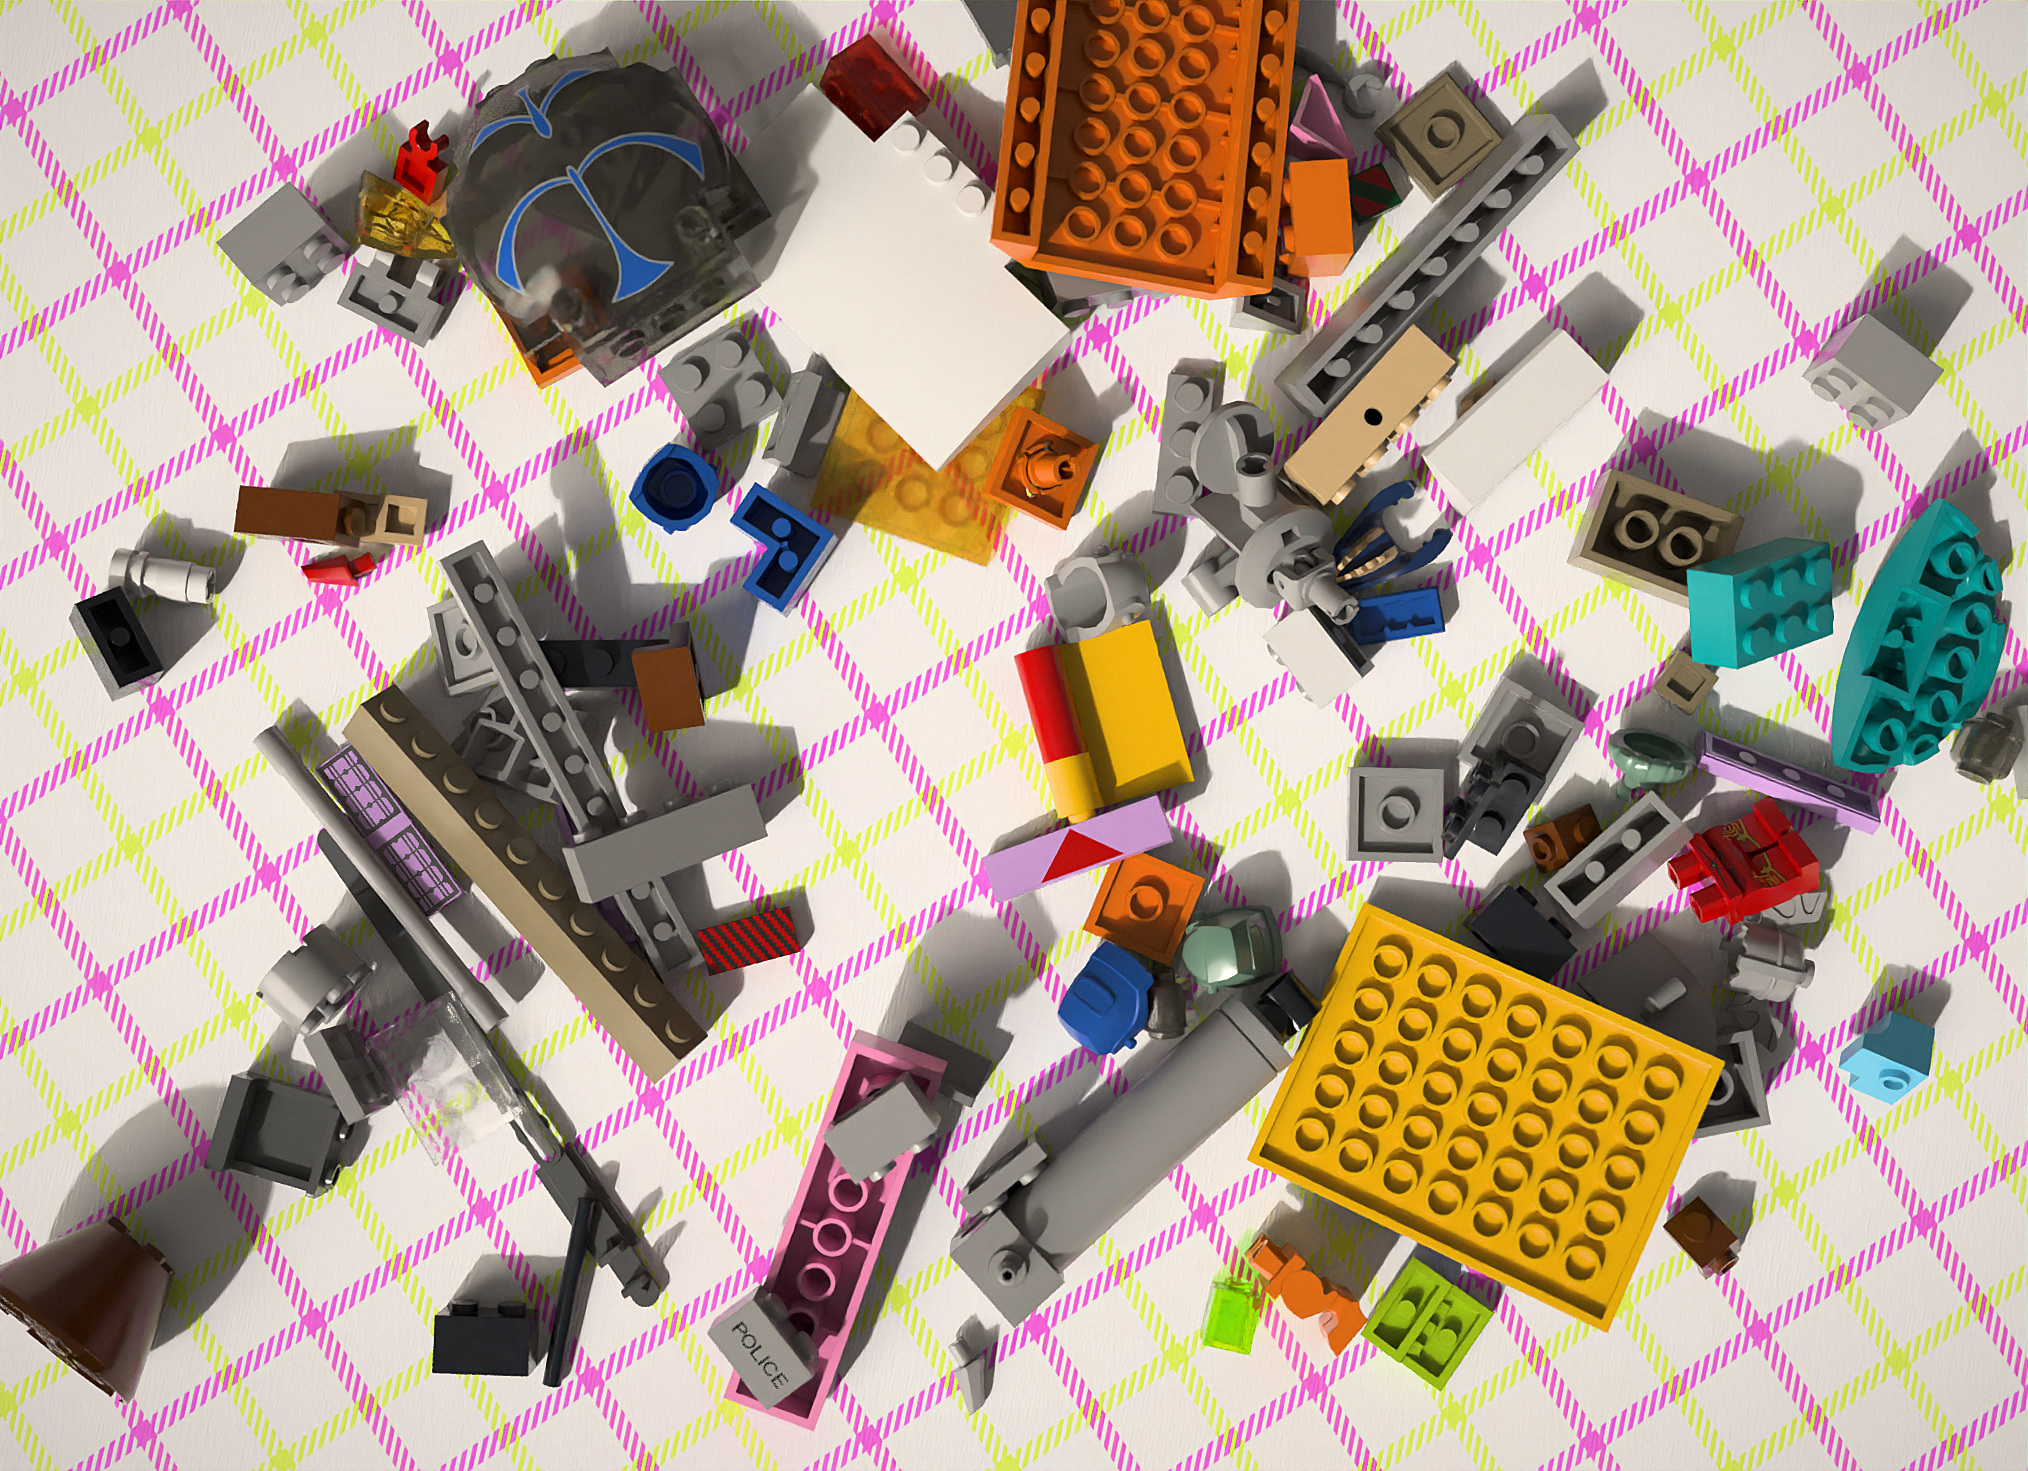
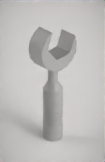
M1296 40L1294 62L1310 73H1313V75L1317 74L1322 81L1334 82L1343 88L1342 104L1350 116L1363 120L1374 117L1376 110L1360 107L1357 93L1364 86L1380 90L1383 83L1378 77L1362 73L1348 81L1338 74L1333 64Z

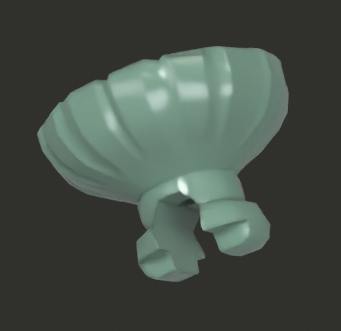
M1629 728L1615 731L1608 739L1607 749L1609 756L1615 765L1626 773L1624 779L1618 783L1616 788L1617 797L1620 800H1630L1631 791L1637 787L1647 789V793L1652 790L1661 799L1662 794L1659 791L1661 784L1674 783L1684 779L1694 770L1696 765V756L1690 748L1666 734L1654 733L1651 730L1642 728L1637 730Z

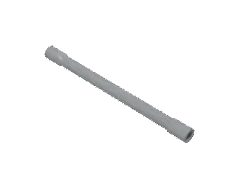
M276 725L262 731L253 740L254 745L275 771L286 779L457 992L461 1003L486 1034L500 1026L509 1018V1014L489 989L477 980L305 766L302 757Z

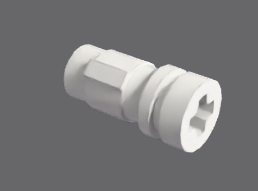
M119 547L115 550L110 562L108 585L109 589L121 586L124 594L130 596L132 593L135 597L139 598L156 595L158 598H161V601L188 606L192 602L209 604L215 592L216 570L213 567L197 565L194 562L169 558L159 559L155 558L151 552L141 551L138 553L137 550Z

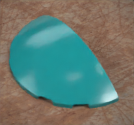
M1935 499L1898 543L1879 572L1854 623L1843 655L1835 690L1831 736L1833 765L1864 773H1886V768L1901 764L1915 766L1928 760L1940 752L1939 743L1952 730H1963L1968 726L1984 702L1994 681L2000 663L2006 627L2005 622L1997 619L1995 595L1999 591H2003L2000 571L1995 558L1985 555L1975 538L1980 530L1968 516L1944 499Z

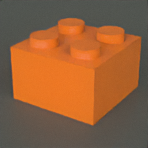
M1347 159L1290 162L1282 181L1279 219L1282 222L1281 237H1277L1276 262L1277 265L1285 266V279L1341 276L1351 259L1354 247Z

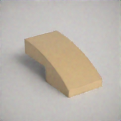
M334 490V494H341L365 502V528L360 535L361 542L423 547L428 499Z

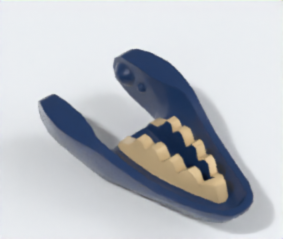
M1415 480L1401 481L1381 490L1367 504L1333 547L1332 555L1335 557L1336 583L1347 594L1369 588L1424 567L1434 561L1449 544L1453 536L1452 530L1449 527L1447 529L1438 528L1434 530L1432 540L1429 542L1424 541L1423 546L1415 552H1407L1397 545L1393 537L1386 530L1382 520L1384 511L1392 505L1397 506L1398 500L1401 498L1411 499L1415 495V490L1418 486Z

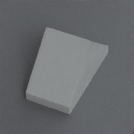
M1273 276V286L1270 293L1232 298L1229 327L1287 335H1301L1306 289Z

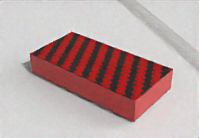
M790 906L697 931L709 976L801 952Z

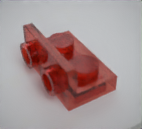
M869 33L831 57L819 83L827 98L837 105L873 142L878 140L904 113L909 111L916 118L926 111L931 101Z

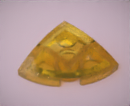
M364 169L360 177L355 208L356 242L387 253L422 259L456 258L460 251L458 243L451 232L437 217L433 216L429 225H427L429 216L421 207L416 205V199L387 180Z

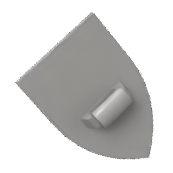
M1649 931L1642 934L1577 982V985L1597 1005L1711 1056H1715L1717 1028L1714 1012L1705 990L1695 976Z

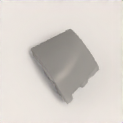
M499 683L485 698L483 704L477 710L472 711L462 722L466 729L450 746L479 779L521 794L562 805L563 800L504 689ZM573 710L591 743L601 721L590 713Z

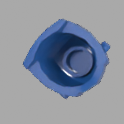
M668 441L644 464L633 483L628 497L639 512L653 523L662 526L663 530L668 534L672 535L675 530L687 531L692 525L697 524L710 514L716 499V492L720 488V483L716 476L720 469L713 463L708 465L699 454L689 448Z
M1105 941L1091 954L1087 964L1075 977L1065 993L1057 1012L1058 1020L1073 1039L1100 1056L1109 1053L1115 1055L1125 1046L1131 1050L1137 1045V1040L1134 1038L1146 1025L1148 1017L1147 991L1154 983L1153 976L1130 954Z

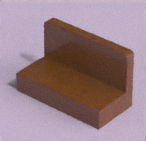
M690 622L670 624L669 644L632 650L631 658L648 730L652 733L705 726L706 696Z

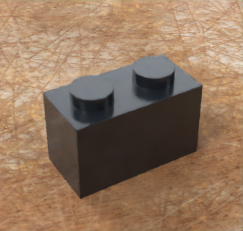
M121 586L74 604L68 620L112 702L157 684L165 669Z
M1499 883L1461 923L1499 961L1545 982H1548L1578 951L1568 941L1573 936L1572 933L1553 916L1546 920L1534 908L1539 903L1537 899L1518 883L1514 888L1510 884Z
M472 1299L450 1301V1306H445L435 1315L432 1373L528 1377L535 1370L538 1362L540 1309H526V1303L521 1301L497 1303V1308L479 1307V1301Z

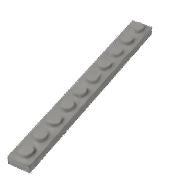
M481 539L436 561L578 831L581 832L592 827L601 826L602 831L606 832L619 827L618 818L627 815V812L484 540ZM662 878L613 895L654 974L662 984L672 981L705 961Z

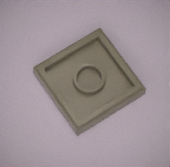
M1447 71L1381 124L1374 132L1378 140L1432 204L1477 168L1504 140Z

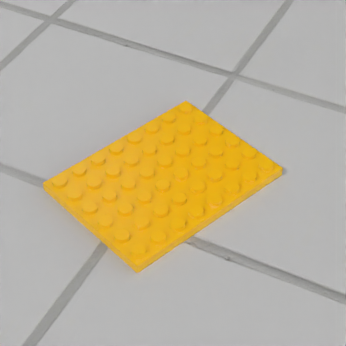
M1364 902L1319 1001L1323 1008L1309 1022L1294 1054L1293 1062L1289 1065L1247 1160L1608 1333L1725 1061Z

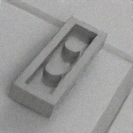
M1168 373L1152 514L1198 519L1190 510V504L1201 499L1203 484L1197 480L1191 467V446L1196 431L1206 417L1211 414L1214 378Z

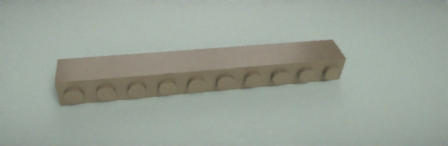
M396 684L360 704L342 731L345 738L655 1085L708 1037V1034L593 905L580 901L575 885Z

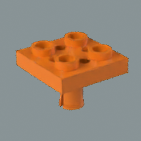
M1016 406L981 493L1056 530L1066 531L1100 445L1024 406ZM1046 441H1049V442H1050V444H1047V449H1049V450H1044V449H1043V448H1045V442H1046ZM1021 453L1023 456L1019 457V465H1017L1016 456ZM1026 489L1031 493V497L1027 495Z

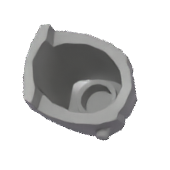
M1104 544L1097 547L1098 554L1073 559L1063 566L1058 573L1044 580L1051 615L1065 643L1070 644L1093 639L1110 633L1123 625L1132 624L1135 622V618L1152 604L1144 573L1133 552H1125L1124 549L1109 551L1108 546Z

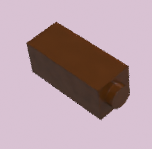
M240 485L233 532L259 539L359 548L360 535L365 528V502L341 494Z

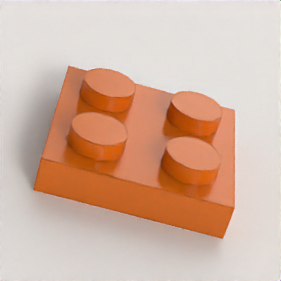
M1145 853L1108 865L1082 930L1170 966L1206 879Z

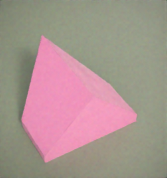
M1315 74L1308 77L1287 134L1285 154L1304 161L1347 159L1348 171H1350L1357 156L1318 75Z

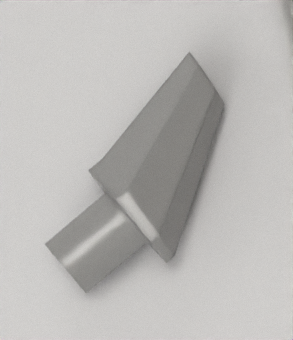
M961 1337L950 1344L948 1349L959 1365L953 1373L957 1379L970 1416L985 1403V1355L982 1353L975 1356L965 1338Z

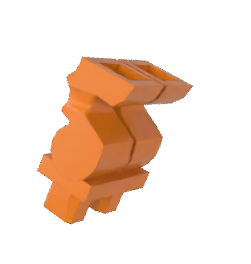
M1262 1232L1244 1253L1249 1259L1248 1263L1260 1273L1257 1278L1264 1291L1275 1300L1280 1295L1287 1309L1295 1316L1303 1320L1325 1311L1318 1318L1319 1329L1336 1357L1342 1353L1368 1322V1319L1360 1309L1359 1302L1349 1288L1335 1283L1327 1276L1319 1279L1298 1249L1288 1241L1280 1248Z

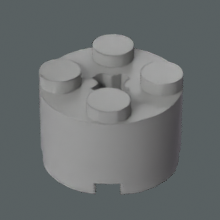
M325 924L315 927L302 937L301 940L308 946L302 945L293 953L288 950L269 970L257 987L259 992L256 995L289 1026L305 1038L312 1034L322 1022L325 1025L330 1023L346 1006V1003L341 998L350 989L353 992L358 990L374 972L364 959Z

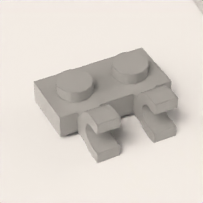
M382 238L370 268L358 262L356 263L336 304L424 348L444 309V306L433 301V298L443 289L450 273L424 259L411 289L392 280V277L400 271L410 253Z

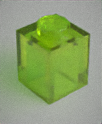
M1225 1276L1224 1283L1211 1280L1199 1334L1203 1345L1250 1356L1262 1298L1258 1291L1252 1289V1282L1232 1276Z

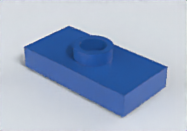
M1438 585L1356 599L1358 601L1357 606L1359 607L1358 612L1347 623L1349 634L1360 647L1446 632Z

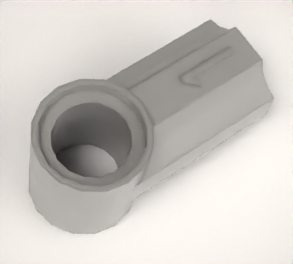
M1231 547L1217 559L1213 556L1181 580V583L1208 619L1240 596L1235 584L1236 563L1239 559V554Z

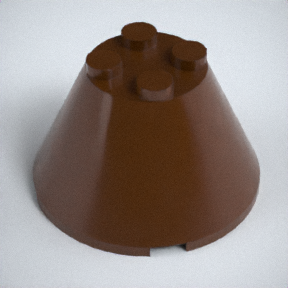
M108 1213L102 1220H97L1 1264L0 1310L6 1315L11 1314L29 1329L26 1332L101 1391L110 1397L116 1392L121 1397L119 1402L127 1406L135 1397L173 1282L172 1277L176 1272L165 1262L167 1257L146 1240L139 1245L129 1235L130 1229L118 1218Z

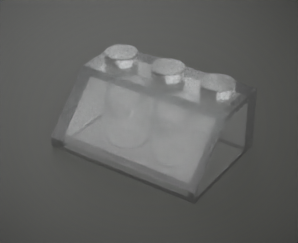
M454 989L370 1036L363 1044L434 1166L439 1165L526 1112Z

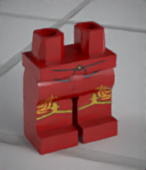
M1770 796L1754 803L1753 812L1727 825L1712 827L1702 835L1699 832L1693 834L1694 837L1686 844L1687 851L1667 861L1669 878L1677 889H1684L1697 882H1700L1704 887L1689 894L1690 906L1701 923L1724 916L1730 926L1744 921V916L1757 914L1789 901L1799 894L1801 896L1819 888V860L1796 830L1793 831V826Z

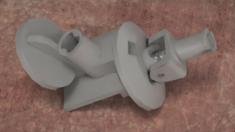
M1237 400L1221 405L1203 421L1196 431L1191 446L1192 470L1197 480L1213 493L1190 504V510L1239 554V559L1236 563L1235 584L1240 597L1255 608L1273 609L1282 599H1285L1296 611H1303L1312 605H1317L1337 625L1348 623L1355 617L1359 607L1357 606L1358 601L1347 594L1336 583L1335 557L1332 555L1335 531L1331 519L1317 507L1309 505L1275 475L1274 462L1271 458L1274 449L1275 430L1269 416L1252 402Z

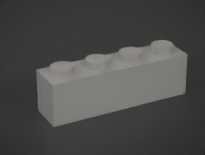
M732 777L722 779L705 786L707 794L691 800L689 793L682 794L663 801L664 810L647 816L646 810L643 809L618 818L620 826L606 832L602 831L601 826H596L574 834L575 843L562 847L580 901L585 903L598 902L768 837L751 784H734Z

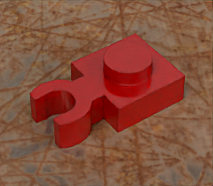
M424 119L410 129L409 140L400 146L393 179L430 206L441 198L449 165L440 159L439 155L448 149L449 137L443 134L432 141L428 135L429 122Z

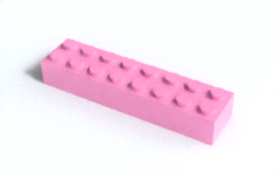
M857 1030L848 1047L763 1285L768 1294L773 1292L783 1301L789 1313L787 1318L798 1332L804 1331L814 1341L819 1352L817 1357L820 1359L814 1376L768 1411L765 1410L734 1369L723 1398L814 1431L914 1155L908 1149L894 1159L897 1164L896 1167L884 1177L875 1182H872L867 1177L855 1185L821 1136L828 1124L907 1070L933 1105L948 1061L864 1030Z

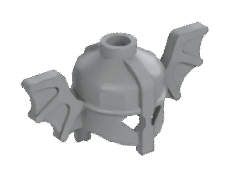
M1823 889L1808 892L1801 896L1799 894L1789 901L1762 911L1758 923L1749 920L1742 921L1741 929L1734 934L1731 940L1722 938L1719 950L1726 952V966L1730 978L1729 983L1722 982L1720 988L1735 991L1733 1000L1725 1005L1724 1009L1728 1014L1735 1016L1740 1021L1741 1027L1752 1029L1754 1041L1761 1043L1771 1053L1776 1051L1783 1030V1024L1763 1008L1761 1000L1783 1002L1798 986L1802 988L1810 986L1815 973V963L1805 959L1804 947L1800 937L1785 930L1794 924L1817 922L1820 919L1827 898V892Z

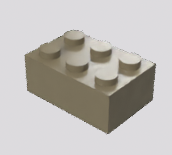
M1611 468L1597 477L1566 563L1689 609L1687 569L1733 554L1745 518Z

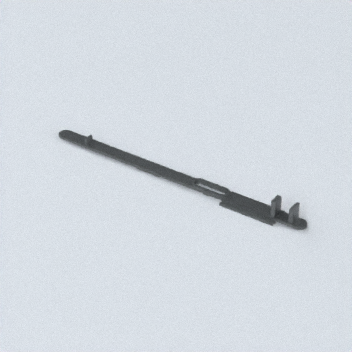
M325 828L321 829L317 836L319 848L495 1100L504 1117L515 1131L518 1141L526 1147L535 1162L540 1165L541 1168L536 1170L535 1174L571 1226L577 1198L587 1197L596 1200L587 1249L602 1269L607 1264L610 1266L623 1285V1289L620 1292L624 1299L630 1296L641 1307H650L655 1304L660 1296V1287L633 1249V1246L641 1240L574 1144L566 1150L563 1148L550 1129L548 1120L538 1112L475 1019L461 1003L459 996L327 830ZM513 1099L523 1101L556 1149L554 1160L546 1161L542 1159L509 1111V1104Z

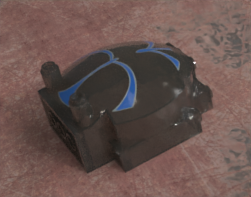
M608 47L599 53L595 52L558 59L554 53L546 59L532 62L523 74L508 84L499 85L491 89L486 94L485 99L475 104L479 112L464 132L460 143L451 148L454 154L453 162L460 173L447 186V214L439 220L450 236L456 254L466 273L489 299L522 354L536 368L541 367L568 348H571L578 361L606 388L761 287L760 282L733 241L772 215L718 132L709 114L698 101L676 66L667 71H661L639 61L621 68Z

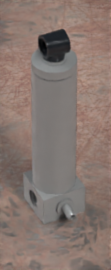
M1292 970L1281 975L1257 998L1256 1002L1258 1004L1255 1006L1252 1005L1250 1008H1247L1232 994L1219 1006V1010L1215 1009L1045 1164L1046 1168L1028 1184L1022 1185L1004 1204L989 1216H985L981 1212L951 1240L949 1256L1014 1329L1065 1283L1063 1271L1275 1079L1278 1076L1277 1073L1280 1074L1293 1062L1291 1056L1281 1046V1043L1284 1041L1283 1038L1285 1036L1291 1037L1301 1030L1320 1012L1323 1005Z

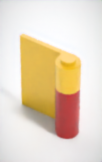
M1149 619L1120 627L1093 639L1070 644L1048 645L1014 656L1059 819L1068 817L1071 826L1096 817L1095 809L1195 781Z

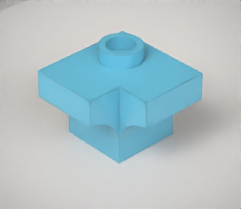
M1891 1010L1873 1025L1867 1033L1864 1032L1841 1052L1838 1068L1851 1073L1848 1087L1893 1105L1929 1077L1935 1029Z

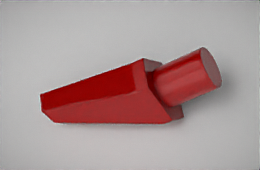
M370 552L364 553L352 560H349L343 554L331 559L300 566L310 582L353 587L359 586L358 577L378 568Z

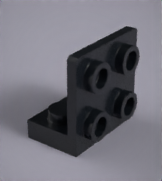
M1498 748L1494 750L1488 761L1481 758L1469 776L1468 783L1471 784V787L1464 799L1456 796L1444 816L1447 824L1441 834V838L1446 840L1443 857L1453 861L1466 840L1498 856L1544 786L1546 775Z

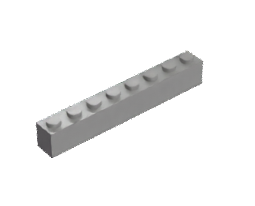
M1554 114L1526 115L1273 380L1302 414L1325 418L1403 334L1416 323L1581 149Z

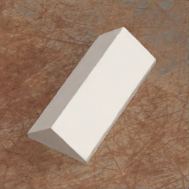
M1557 327L1421 453V456L1460 517L1464 518L1596 396L1611 378L1564 329Z

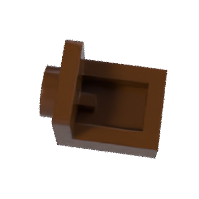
M1590 803L1523 831L1530 853L1540 873L1563 868L1603 833Z
M1699 1196L1662 1226L1666 1234L1697 1266L1698 1272L1705 1280L1714 1273L1718 1277L1726 1274L1740 1259L1737 1256L1741 1251L1738 1237Z

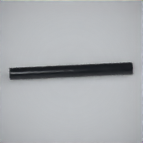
M578 1197L576 1201L542 1382L543 1385L556 1388L562 1384L596 1200L592 1198Z

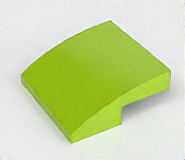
M1413 1256L1360 1335L1441 1392L1494 1315V1312Z

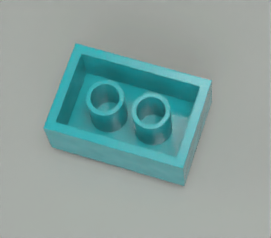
M1781 537L1687 569L1692 662L1738 670L1833 635L1834 610L1832 606L1830 542Z

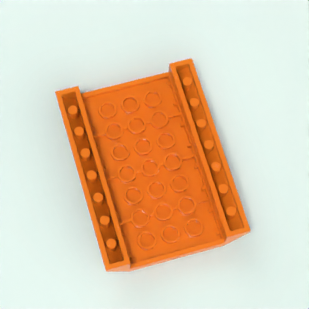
M1018 0L989 242L1025 267L1210 301L1270 293L1273 286L1300 0Z

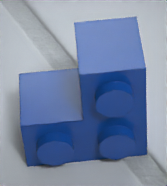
M755 482L729 520L736 530L767 549L742 587L749 594L787 618L837 544L838 539L833 532Z

